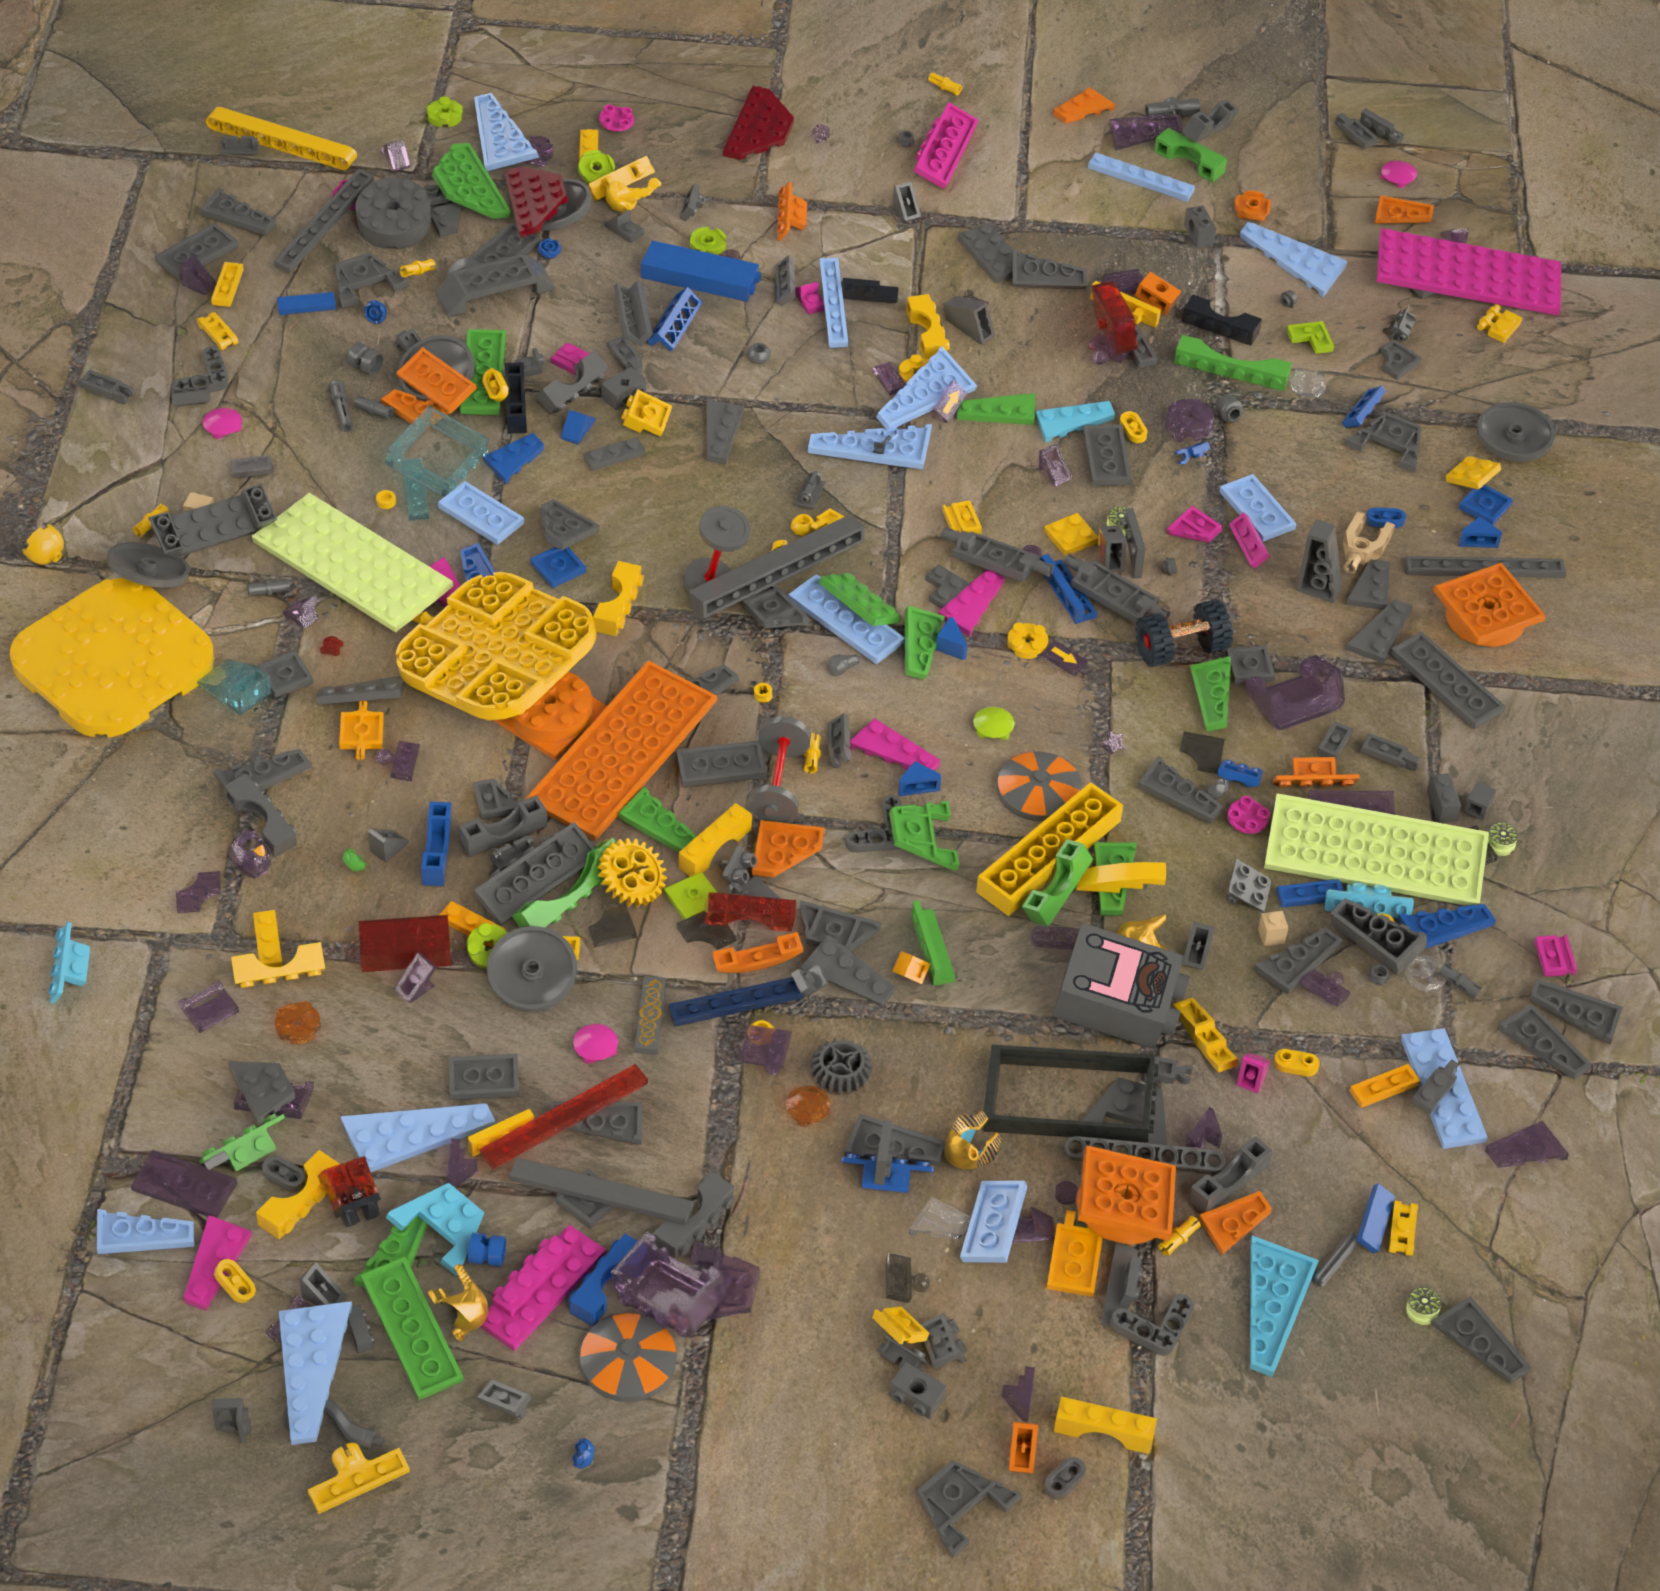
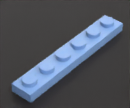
M1095 153L1088 163V169L1186 202L1194 193V185L1107 157L1103 154Z
M820 258L819 265L829 348L848 347L838 258Z

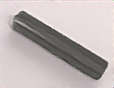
M1353 1232L1347 1234L1315 1274L1313 1279L1315 1284L1322 1287L1328 1282L1358 1244V1241H1356L1358 1235H1355Z

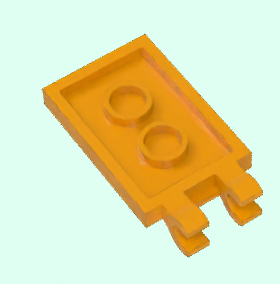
M1066 1210L1064 1224L1057 1223L1047 1289L1093 1297L1103 1237L1089 1226L1087 1228L1074 1226L1076 1211Z

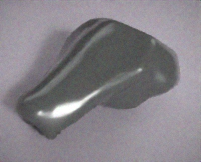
M837 654L832 656L828 663L830 674L835 677L842 675L847 669L860 663L859 655Z

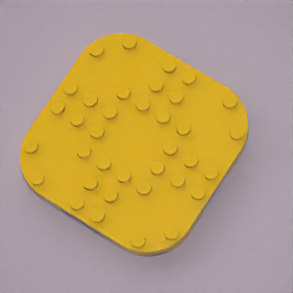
M493 572L494 576H476L455 590L447 598L448 605L426 626L419 623L402 639L396 650V663L400 676L409 686L487 721L521 715L536 703L593 647L596 640V628L593 616L586 606L565 596L557 599L534 589L531 581L511 573Z
M125 578L105 579L22 630L16 636L10 648L13 672L25 687L33 694L38 692L59 711V716L76 731L90 737H95L96 734H107V738L118 736L134 729L150 718V711L178 693L184 696L201 685L212 673L215 660L212 641L200 627L152 587L138 584Z

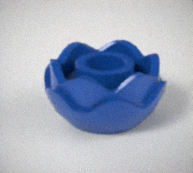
M547 238L539 243L538 251L544 258L553 259L560 254L561 245H559L557 240Z
M372 300L364 308L365 317L369 322L380 324L386 319L387 309L382 302Z
M579 1439L575 1444L576 1453L573 1455L572 1460L574 1462L573 1466L583 1469L592 1463L595 1448L589 1439Z

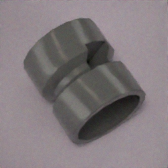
M360 342L355 343L351 347L347 357L349 365L361 369L372 376L379 372L384 361V355L381 352L370 349V347Z

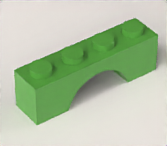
M1167 128L1156 138L1155 153L1168 160L1178 157L1192 160L1197 164L1199 168L1198 175L1213 183L1225 173L1227 158L1197 142L1189 140L1184 135Z
M1066 839L1056 854L1057 865L1052 882L1042 891L1032 890L1022 905L1031 922L1049 927L1093 861L1084 844Z

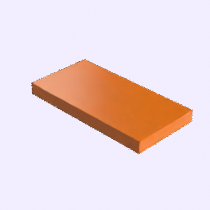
M423 347L396 372L398 378L449 414L477 389L476 384Z

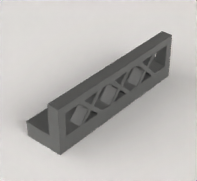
M636 281L628 289L616 283L614 291L623 337L642 346L653 335L643 284Z

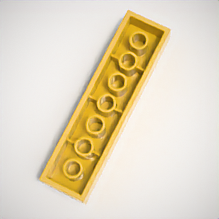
M1090 782L978 876L976 893L1004 914L1010 916L1024 904L1032 890H1041L1054 878L1057 865L1056 854L1066 839L1082 843L1088 850L1094 845V842H1097L1121 822L1123 804Z

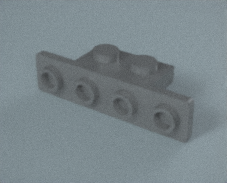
M1116 1244L1114 1247L1101 1325L1110 1327L1109 1321L1115 1310L1122 1308L1128 1310L1132 1301H1137L1140 1287L1136 1286L1137 1281L1141 1280L1143 1268L1140 1267L1141 1257L1137 1256V1249ZM1120 1317L1118 1322L1123 1324L1124 1319Z

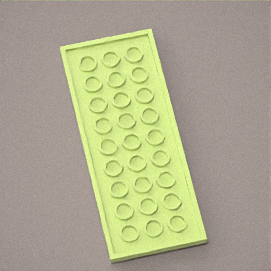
M311 493L305 495L277 517V521L260 529L252 536V541L394 632L399 631L453 587L452 580Z
M1277 793L1264 868L1324 880L1339 879L1341 883L1352 885L1356 882L1372 887L1384 885L1391 892L1465 906L1479 905L1489 832Z

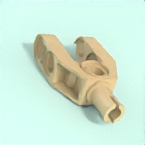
M1357 511L1346 530L1343 542L1345 559L1347 560L1344 570L1348 573L1349 569L1352 568L1350 574H1353L1358 565L1366 566L1370 559L1376 560L1380 558L1392 537L1395 524L1387 522L1384 528L1380 529L1377 541L1371 542L1366 538L1358 537L1367 517H1365L1364 513Z

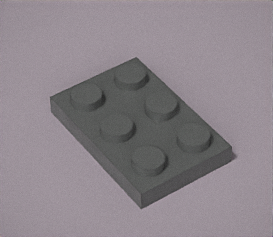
M517 1054L449 1057L450 1100L519 1096Z

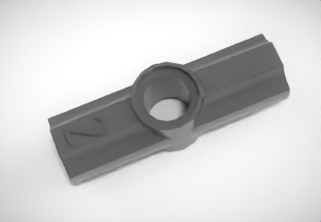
M1169 97L1164 102L1145 105L1147 120L1167 117L1169 120L1175 121L1181 116L1200 112V101L1198 98L1177 100L1175 97Z

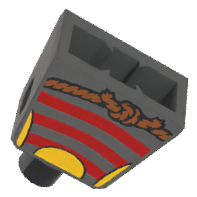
M1103 526L1099 528L1098 552L1101 563L1113 572L1124 571L1127 540L1120 526Z

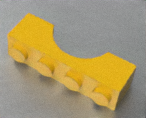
M930 295L907 297L906 312L910 323L923 326L928 330L921 334L920 338L922 357L929 360L938 352L941 346L946 351L949 350V340L945 339L944 327L940 325V315L936 314V305L931 300Z
M622 561L617 562L612 573V589L620 595L612 601L599 603L593 616L596 632L617 637L619 630L624 628L625 616L630 614L632 600H636L638 587H641L644 581V575H641V566Z
M737 803L731 806L679 852V869L690 877L697 873L705 872L709 868L714 855L724 843L731 839L739 842L752 830V813Z
M321 942L298 946L297 953L292 961L282 967L266 966L256 958L254 953L231 957L235 986L240 985V988L253 987L254 982L263 981V985L276 983V979L284 977L285 981L299 979L298 975L301 974L314 977L321 975V971H325Z
M320 1150L303 1165L307 1184L301 1192L288 1198L271 1197L256 1212L258 1226L279 1240L285 1234L290 1233L294 1225L301 1218L306 1217L310 1209L317 1202L323 1200L328 1192L327 1188L338 1185L342 1178L340 1163Z
M1061 1397L1054 1432L1077 1438L1089 1432L1104 1433L1121 1441L1125 1449L1150 1454L1157 1418Z

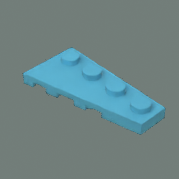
M1110 401L1038 410L1035 413V417L1046 443L1051 441L1053 437L1059 436L1061 438L1067 436L1068 432L1074 430L1076 432L1082 431L1084 425H1099L1114 420L1115 413Z

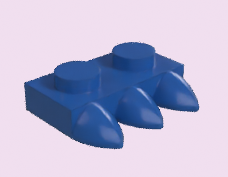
M1224 760L1219 767L1217 775L1222 776L1227 781L1236 780L1242 782L1247 787H1258L1263 771L1260 768L1249 769L1246 764L1235 765L1232 760Z

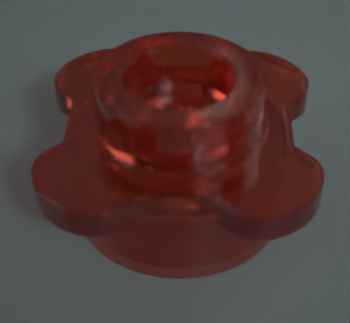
M335 636L326 637L323 640V647L320 648V652L322 654L327 653L338 656L340 648L344 645L343 641Z

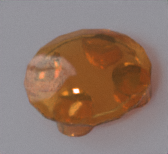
M815 1086L798 1087L791 1091L786 1098L787 1112L800 1126L806 1127L809 1124L820 1122L830 1115L831 1101L829 1096L822 1089Z

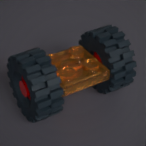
M1220 599L1198 603L1194 608L1193 618L1195 620L1168 626L1169 623L1167 620L1165 621V616L1162 613L1138 618L1136 621L1137 627H1135L1137 635L1135 636L1136 640H1138L1137 646L1140 648L1139 653L1143 656V661L1146 662V665L1154 667L1173 661L1175 654L1173 651L1175 649L1172 642L1173 638L1192 633L1198 634L1197 639L1201 642V647L1204 648L1205 652L1212 653L1231 647V642H1233L1231 636L1233 635V630H1231L1232 622L1229 620L1230 615L1227 614L1226 606L1224 607V603L1220 602Z

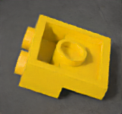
M637 389L634 396L630 395L627 400L626 406L629 408H625L621 419L624 420L623 425L641 433L642 429H645L661 437L672 405Z

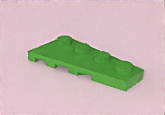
M1035 393L958 401L957 420L1034 425Z
M907 606L905 609V675L923 680L926 678L933 658L932 654L936 648L937 636L941 631L940 627L945 616Z
M1230 656L1190 665L1206 731L1227 728L1231 672Z
M645 787L618 813L619 819L678 853L697 837L684 823H680L675 819V815L670 810L667 811L657 798H653Z
M1094 842L1095 867L1118 863H1133L1137 843ZM1120 888V893L1098 892L1100 915H1122L1128 888Z
M416 1216L403 1231L394 1225L391 1229V1234L386 1240L382 1241L379 1245V1250L373 1258L368 1260L361 1274L402 1257H406L410 1267H412L428 1224L419 1216ZM358 1274L354 1279V1284L364 1287L361 1274Z

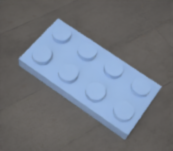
M1254 474L1220 486L1219 492L1239 515L1244 512L1249 516L1262 542L1296 529L1295 521Z
M466 481L438 502V508L497 545L524 524V517Z
M1025 1181L981 1182L960 1255L963 1262L1007 1263L1028 1187Z

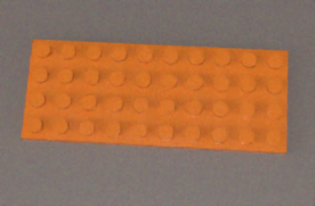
M648 660L525 799L537 795L546 808L548 816L566 826L575 822L588 838L597 841L616 819L618 813L633 799L717 702V695Z

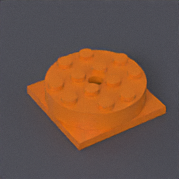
M1502 562L1438 584L1433 588V592L1446 607L1445 615L1451 629L1461 639L1476 645L1497 647L1509 644L1519 638L1526 627L1543 622L1546 618V615Z
M567 672L523 714L492 721L548 757L556 760L580 738L607 705L591 695L588 685L580 677Z
M1086 1145L1083 1156L1081 1184L1076 1196L1079 1211L1078 1221L1085 1222L1104 1239L1134 1245L1150 1241L1154 1238L1170 1241L1173 1224L1176 1165Z

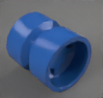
M473 1232L469 1243L468 1263L482 1265L484 1262H487L489 1266L502 1267L506 1252V1236L492 1235L488 1238L486 1234Z

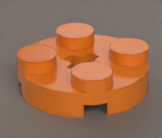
M1245 191L1244 195H1237L1234 209L1237 212V217L1240 219L1264 221L1270 213L1271 200L1269 198L1267 200L1264 197L1265 194L1261 192Z

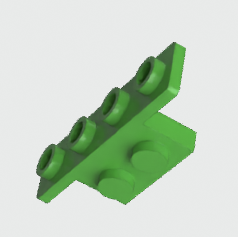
M276 1114L265 1118V1124L258 1128L255 1124L245 1129L243 1131L245 1135L238 1139L235 1135L223 1141L224 1146L216 1150L215 1146L202 1153L204 1157L199 1160L200 1164L205 1163L206 1160L224 1151L229 1158L228 1161L232 1169L236 1172L275 1151L277 1148L266 1129L285 1119L284 1114L278 1117Z

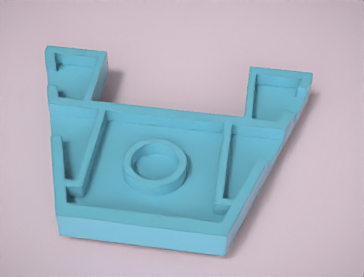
M447 1183L391 1210L387 1214L386 1219L403 1231L416 1216H419L454 1246L442 1258L440 1264L457 1276L458 1274L454 1266L457 1264L463 1266L469 1251L471 1235L473 1232H477L485 1212L450 1183Z

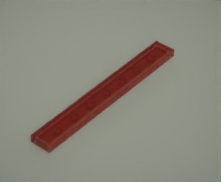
M634 1064L482 1147L480 1154L493 1170L647 1085L648 1078Z

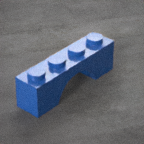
M430 802L427 844L426 851L423 852L421 865L422 885L444 886L453 820L451 802Z
M625 1233L619 1240H615L610 1248V1252L599 1259L596 1269L585 1276L582 1286L571 1293L568 1300L570 1314L593 1327L607 1311V1297L602 1291L603 1286L610 1279L617 1276H635L648 1260V1246Z

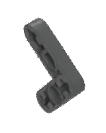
M209 346L203 350V360L207 374L177 379L172 383V390L190 388V386L198 387L196 386L198 383H204V386L208 385L209 393L225 390L229 386L219 348ZM220 367L218 370H212L211 368Z
M887 795L882 800L885 828L853 831L847 835L846 847L849 851L860 853L901 849L894 846L891 823L889 822L890 804L893 807L902 806L898 796ZM874 837H879L883 841L880 843H875L871 839Z
M1177 1295L1170 1304L1160 1327L1123 1308L1114 1311L1109 1323L1115 1332L1159 1355L1167 1356L1176 1346L1194 1304L1187 1295ZM1180 1303H1182L1185 1306L1183 1311L1179 1315L1176 1312L1180 1306ZM1120 1317L1124 1319L1123 1324L1118 1322ZM1173 1320L1177 1322L1179 1329H1171L1167 1325V1321ZM1134 1323L1132 1330H1130L1131 1324ZM1137 1328H1145L1149 1336H1140L1137 1333ZM1153 1335H1156L1154 1341H1151ZM1163 1340L1167 1342L1166 1347L1161 1345Z

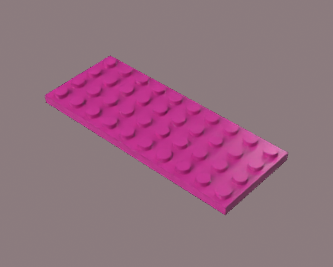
M1381 228L1376 282L1559 316L1561 310L1560 261L1404 233L1391 229Z

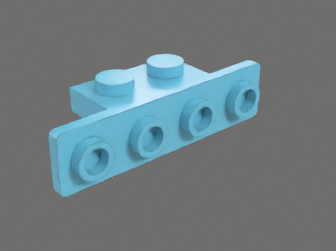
M1356 882L1353 885L1347 884L1346 891L1327 890L1324 909L1331 912L1346 898L1370 909L1375 914L1385 913L1392 918H1398V915L1406 913L1407 916L1412 915L1414 900L1408 897L1392 896L1391 890L1387 889L1384 885L1372 887Z
M68 921L62 928L57 930L55 940L58 942L53 952L55 963L50 972L53 979L48 988V994H50L49 1003L55 1004L62 995L64 981L82 987L86 983L90 946L70 940L72 923Z

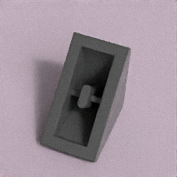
M912 181L894 186L893 207L904 222L921 217Z
M370 828L368 831L370 852L384 862L391 859L409 842L394 830Z
M1193 921L1182 964L1204 970L1215 927Z
M313 1262L299 1279L302 1298L316 1306L340 1303L346 1296L316 1262Z

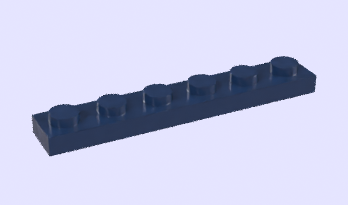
M793 977L671 1003L669 1004V1012L674 1027L803 999L804 993L800 992Z

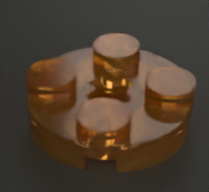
M308 1001L288 1004L279 1008L276 1012V1033L280 1039L289 1040L291 1044L307 1043L316 1036L315 1033L318 1029L320 1030V1015ZM295 1021H302L300 1026H297L296 1024L292 1023Z

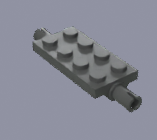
M945 527L941 533L942 539L956 543V547L952 549V557L977 565L980 568L994 571L997 574L1005 575L1016 581L1023 582L1034 571L1048 577L1053 572L1054 565L1041 561V556L974 532H959L949 527Z
M1071 553L1065 556L1063 564L1077 571V575L1072 579L1070 586L1135 624L1138 618L1155 613H1162L1165 616V621L1169 618L1171 612L1159 606L1160 598L1094 560L1090 563L1086 560L1083 562Z

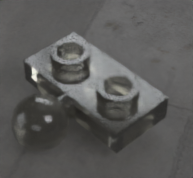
M892 1253L886 1256L887 1299L909 1303L912 1299V1288L917 1292H924L929 1288L930 1280L927 1275L918 1273L911 1276L910 1257Z

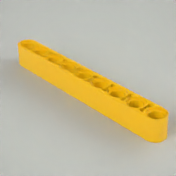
M215 107L205 120L206 125L214 131L230 136H238L240 139L241 136H255V138H258L260 145L341 170H347L357 158V152L350 146L226 108Z

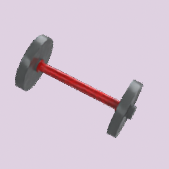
M715 506L709 508L702 515L699 523V534L703 541L713 548L714 551L712 558H699L693 560L687 566L683 580L688 593L689 590L731 571L726 564L719 560L721 553L741 549L747 543L751 531L748 519L739 510L729 506Z
M771 717L760 726L758 740L766 751L777 756L772 785L758 786L752 789L746 797L745 809L752 813V819L759 823L761 820L791 823L798 815L799 802L793 793L780 787L785 757H797L805 753L810 747L811 732L804 723L792 717Z

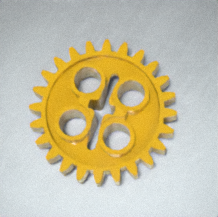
M629 838L624 842L619 839L616 843H612L603 852L599 859L601 863L598 866L600 870H603L598 874V877L604 878L601 885H608L606 893L612 891V899L617 896L620 897V904L627 900L629 907L633 903L636 907H639L641 904L646 906L649 902H653L662 893L661 890L666 886L663 882L667 879L666 876L662 875L666 868L660 867L664 861L656 859L659 853L652 854L653 847L651 846L646 849V843L643 842L641 845H638L637 839L632 843Z

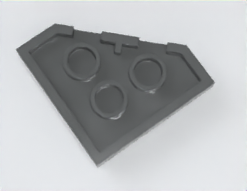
M555 499L541 504L540 514L546 541L557 549L564 550L599 532L600 525Z

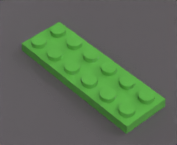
M468 329L466 345L469 347L475 361V371L471 381L476 384L477 389L461 403V414L500 415L501 402H497L489 397L482 379L485 372L490 368L499 371L503 376L506 330Z
M406 1257L361 1274L364 1287L418 1400L464 1382V1377Z

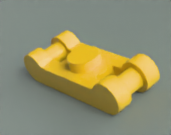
M215 312L208 314L205 318L200 317L197 319L199 328L208 334L220 351L225 350L229 345L234 346L238 344L236 335Z
M1394 1200L1388 1252L1396 1254L1397 1251L1403 1252L1407 1256L1413 1255L1418 1204L1411 1203L1406 1205L1402 1204V1201ZM1400 1213L1409 1214L1408 1218L1400 1217Z

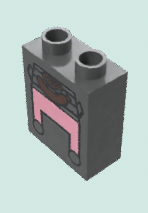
M1081 923L1052 1016L1155 1049L1161 1033L1173 1036L1179 1019L1180 1010L1171 1008L1170 1003L1172 999L1183 1001L1190 976L1179 973L1184 955Z

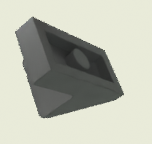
M630 209L616 215L605 223V227L630 243L644 235V229L631 221Z

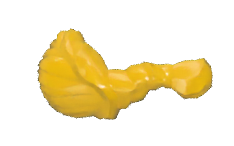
M652 178L648 182L647 188L641 189L628 188L621 182L613 181L606 190L607 204L612 210L617 212L632 210L635 208L637 200L650 196L655 189L661 187V182L657 178Z

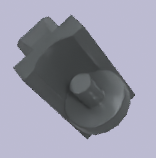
M737 846L729 860H722L719 867L723 871L721 875L728 881L729 885L732 882L747 884L749 873L746 869L747 867H755L758 860L754 853L746 852L743 846Z

